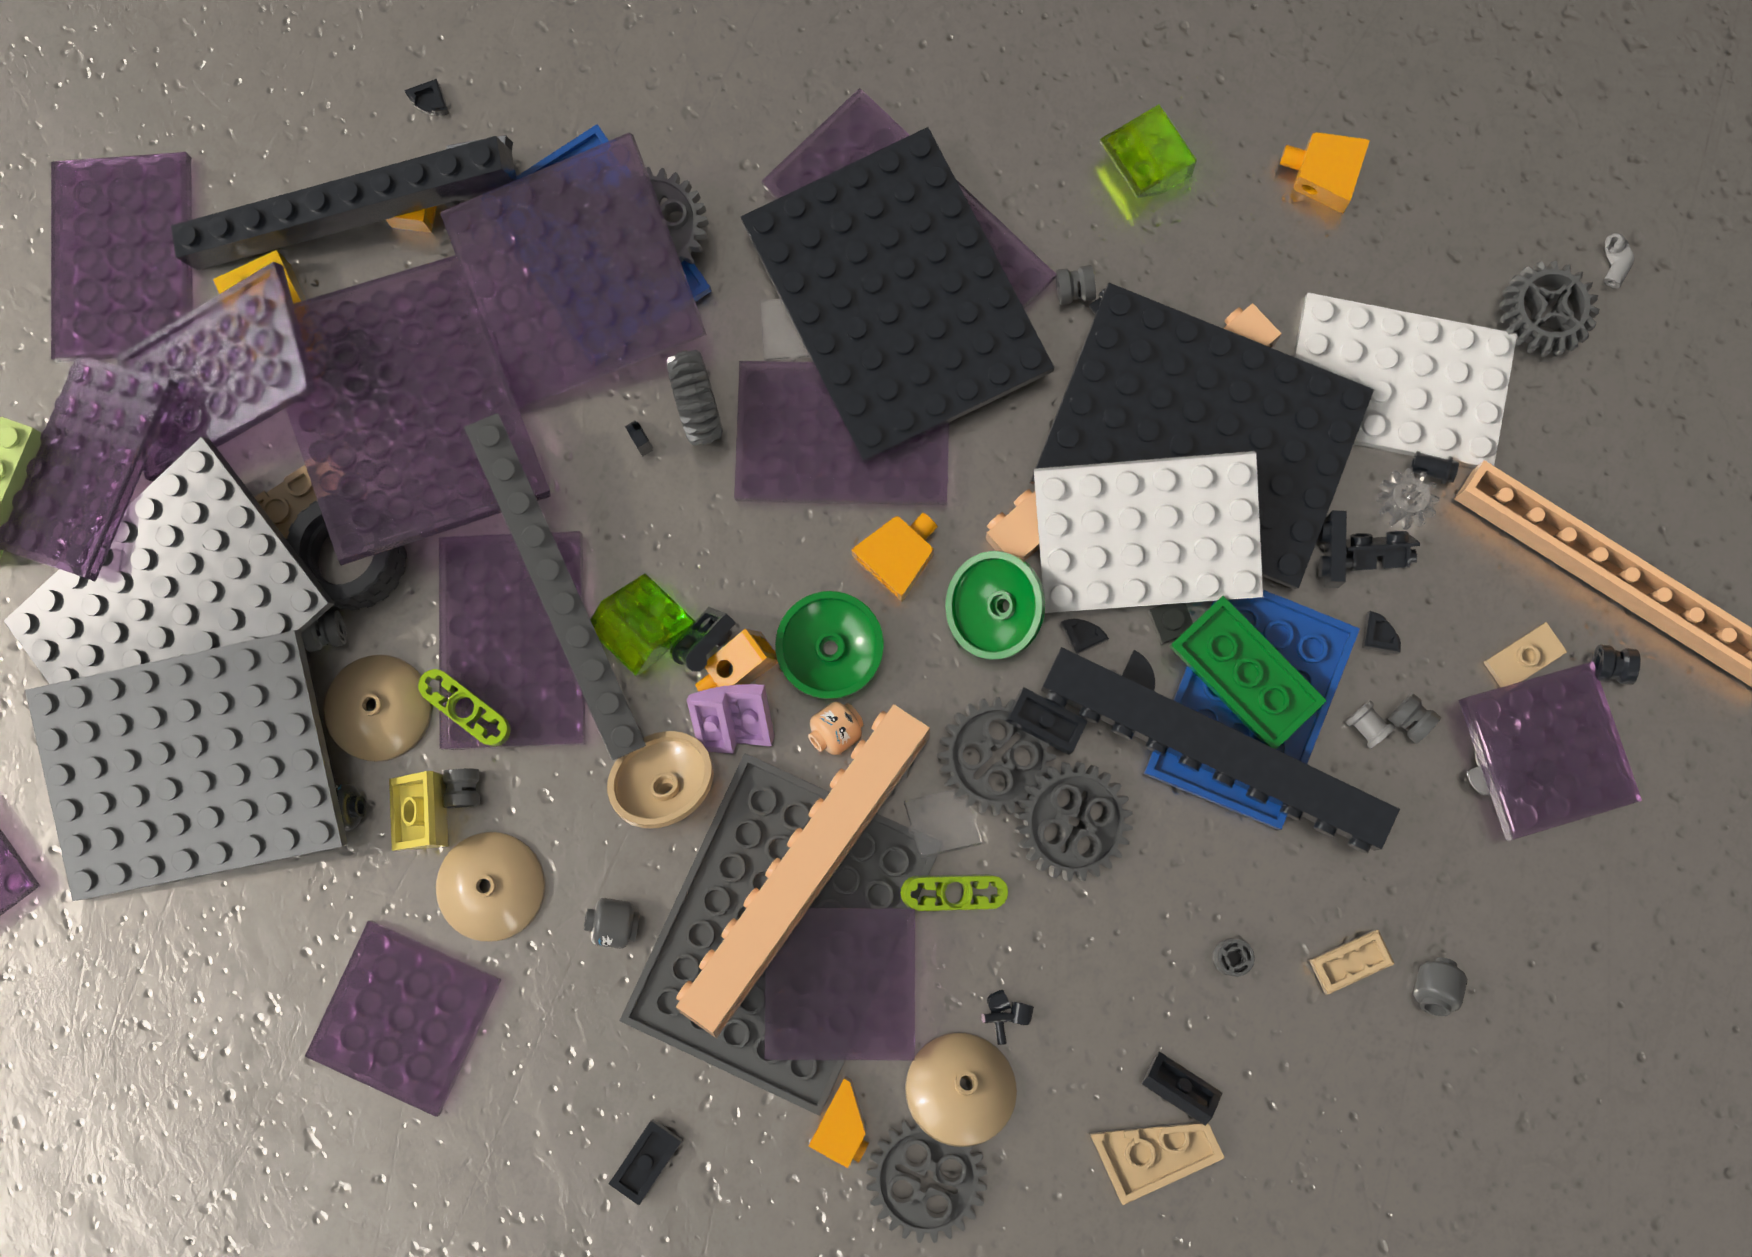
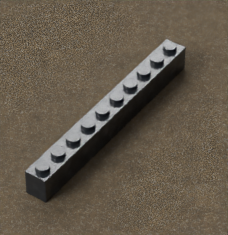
M497 136L174 224L171 225L175 257L190 267L201 270L517 184L512 151Z
M1061 647L1042 686L1041 691L1047 694L1045 698L1063 708H1065L1066 704L1080 709L1078 715L1090 722L1098 724L1100 720L1113 725L1112 732L1131 740L1134 735L1146 741L1145 747L1159 755L1165 756L1166 752H1169L1180 758L1178 762L1180 765L1192 771L1199 772L1200 768L1211 772L1214 774L1212 780L1223 786L1232 788L1234 784L1246 789V796L1256 802L1266 805L1269 800L1281 806L1279 812L1297 821L1304 817L1315 822L1313 828L1327 836L1334 837L1336 833L1349 839L1347 844L1350 847L1368 854L1370 849L1373 851L1382 850L1400 811V808Z

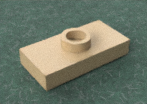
M1545 622L1483 663L1501 689L1506 692L1567 653V651L1548 623Z
M1379 930L1369 932L1309 960L1324 993L1327 995L1395 964Z

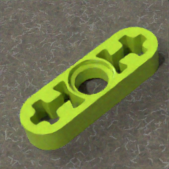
M432 669L421 676L418 689L422 697L480 742L495 747L504 744L508 740L511 732L508 720L449 674L438 669ZM443 678L441 686L452 693L449 699L438 692L430 694L433 688L429 683L432 679L439 681ZM462 698H470L474 704L473 713L466 718L458 717L455 712V706ZM480 717L492 724L499 721L500 723L497 726V729L500 731L499 736L490 735L486 738L488 730L476 721Z
M991 874L912 876L901 887L902 901L905 905L917 911L996 909L1002 906L1008 897V887L1004 880ZM953 882H959L963 887V896L958 902L950 903L945 895L946 888ZM989 882L991 886L997 888V894L991 895V901L986 896L980 894L973 895L972 887L975 889H986L989 886ZM918 884H920L923 889L936 890L937 897L922 896L920 903H918L916 898L911 897V891L917 890Z

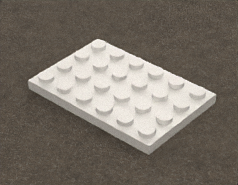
M1313 293L1306 294L1294 357L1374 389L1354 445L1414 456L1416 451L1448 459L1451 456L1453 461L1459 462V466L1474 469L1484 460L1493 466L1495 465L1517 333L1509 335L1507 331Z
M1255 451L1034 469L1045 613L1217 601L1222 596L1227 600L1263 597L1257 459Z

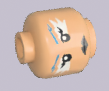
M832 702L811 717L810 728L812 732L808 734V737L819 752L825 750L832 755H839L861 739V728L864 726L863 720L851 704Z

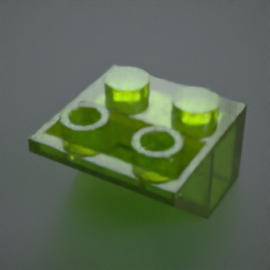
M1160 104L1102 137L1099 141L1136 198L1165 193L1192 177L1197 159Z
M646 573L603 599L590 619L599 641L635 676L656 663L695 622Z

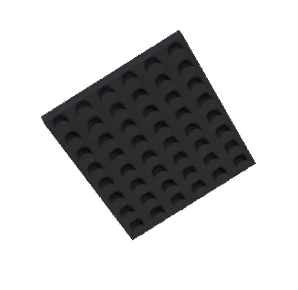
M929 127L740 216L863 463L871 461L1054 372L1055 367Z
M1109 282L1105 288L1035 469L1255 451L1257 459L1262 576L1290 588L1298 589L1374 389ZM1034 472L1029 482L1035 485Z

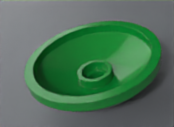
M988 551L977 554L964 562L950 581L945 602L947 622L955 639L971 654L985 659H1005L1015 656L1033 642L1042 626L1045 615V595L1041 581L1034 569L1026 561L1014 554L1002 551ZM1005 600L1009 602L1008 611H1005L1003 609V603Z
M823 591L802 598L786 612L777 630L775 651L783 674L794 687L815 698L838 699L856 693L871 681L882 661L884 639L876 616L866 604L846 593ZM835 643L838 646L836 653L832 655L826 654L824 652L826 644Z

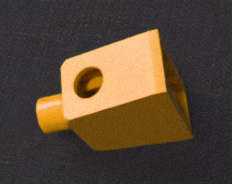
M1315 132L1312 133L1305 150L1286 144L1279 165L1298 170L1293 187L1295 191L1337 212L1344 213L1351 201L1370 140Z
M922 513L910 526L899 516H895L857 544L851 550L852 556L902 602L934 555L933 547L925 540L938 526L925 513Z
M745 628L707 660L705 669L709 674L698 681L695 686L698 691L721 686L750 684L778 663L776 651L762 632ZM732 665L733 673L730 675L729 668Z

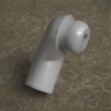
M1619 233L1609 235L1605 241V252L1611 268L1604 278V283L1609 287L1617 289L1621 287L1634 264L1635 258L1625 237Z

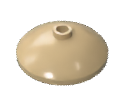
M389 655L366 656L355 660L343 668L331 683L324 705L326 725L337 745L354 757L374 762L395 759L414 748L424 736L432 714V704L422 697L418 689V683L422 675L409 663ZM375 699L376 708L368 712L366 708L367 702Z
M676 731L659 732L644 737L643 740L646 746L618 758L610 771L607 782L610 804L620 818L633 826L661 828L677 823L693 813L710 791L714 768L707 749L693 736Z
M498 832L476 834L458 843L443 860L436 880L437 902L446 921L460 934L478 941H500L524 930L538 914L545 894L544 872L536 854L521 840ZM484 879H487L491 885L490 890L486 893L481 892L479 888L480 882Z
M952 1033L930 1041L917 1053L906 1077V1099L914 1120L926 1134L946 1145L970 1147L990 1140L1005 1127L1015 1107L1017 1096L1016 1080L1008 1060L996 1046L976 1035ZM960 1079H968L972 1084L971 1090L962 1089Z

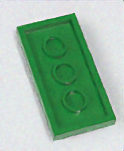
M1224 596L1214 603L1169 646L1262 743L1274 749H1277L1327 701Z

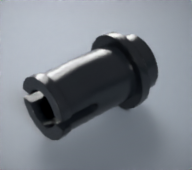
M1416 451L1415 458H1413L1410 473L1440 479L1441 484L1454 482L1459 462L1453 461V457L1449 456L1448 459Z

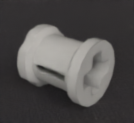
M1371 700L1345 721L1349 726L1354 725L1367 739V746L1370 749L1380 743L1395 729L1392 723L1387 724L1373 709L1374 703Z

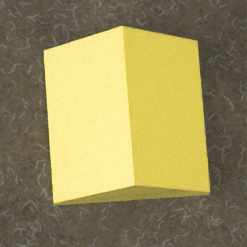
M424 771L389 779L392 851L449 847L447 808L443 807L446 785L443 783L442 774L434 771Z

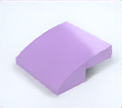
M742 684L721 686L688 695L687 704L695 738L705 746L708 752L733 754L737 743L762 746L772 745L775 735L765 685Z

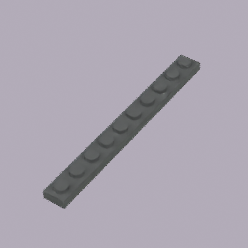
M496 413L464 426L467 437L611 760L613 761L646 746L499 414Z

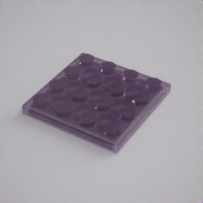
M1593 661L1458 700L1506 841L1642 801L1601 682L1595 677L1596 668Z
M809 908L766 968L765 1060L915 1061V909Z
M368 920L305 1057L435 1117L440 1116L502 979L377 922Z

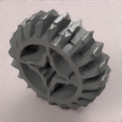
M1557 260L1552 261L1547 267L1542 261L1536 263L1533 269L1530 266L1525 267L1520 272V275L1513 276L1509 281L1510 286L1503 290L1502 296L1506 299L1500 303L1499 309L1506 313L1502 315L1500 322L1511 324L1506 330L1509 335L1517 333L1518 338L1516 339L1515 346H1520L1523 342H1526L1528 344V353H1533L1537 347H1539L1542 357L1547 356L1551 350L1556 356L1562 355L1565 349L1573 351L1578 347V342L1583 343L1589 338L1588 331H1592L1597 323L1592 318L1599 314L1600 309L1592 305L1598 300L1599 295L1588 293L1592 288L1593 282L1583 284L1580 281L1583 277V272L1572 275L1570 273L1571 264L1565 265L1559 270ZM1543 286L1553 287L1557 289V291H1549L1545 289ZM1567 298L1572 305L1573 311L1568 307ZM1556 300V304L1552 307L1553 310L1543 318L1541 315L1546 311L1547 305L1549 306ZM1524 301H1526L1525 306L1528 307V309L1531 312V320L1529 319L1525 311ZM1548 326L1555 331L1559 329L1562 332H1548L1540 327Z
M685 350L668 357L666 362L668 375L688 441L695 446L713 443L714 440L720 439L723 433L721 419L701 353L698 350Z

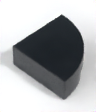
M437 79L405 90L411 103L421 112L434 116L450 114Z
M634 420L625 426L642 457L653 451V446L638 421Z
M1373 611L1367 613L1362 648L1395 654L1400 653V638L1393 626L1383 615Z
M1073 618L1061 621L1060 623L1074 653L1077 655L1109 640L1107 634L1099 626L1089 621Z
M1133 650L1122 676L1154 691L1155 675L1150 663L1142 654Z

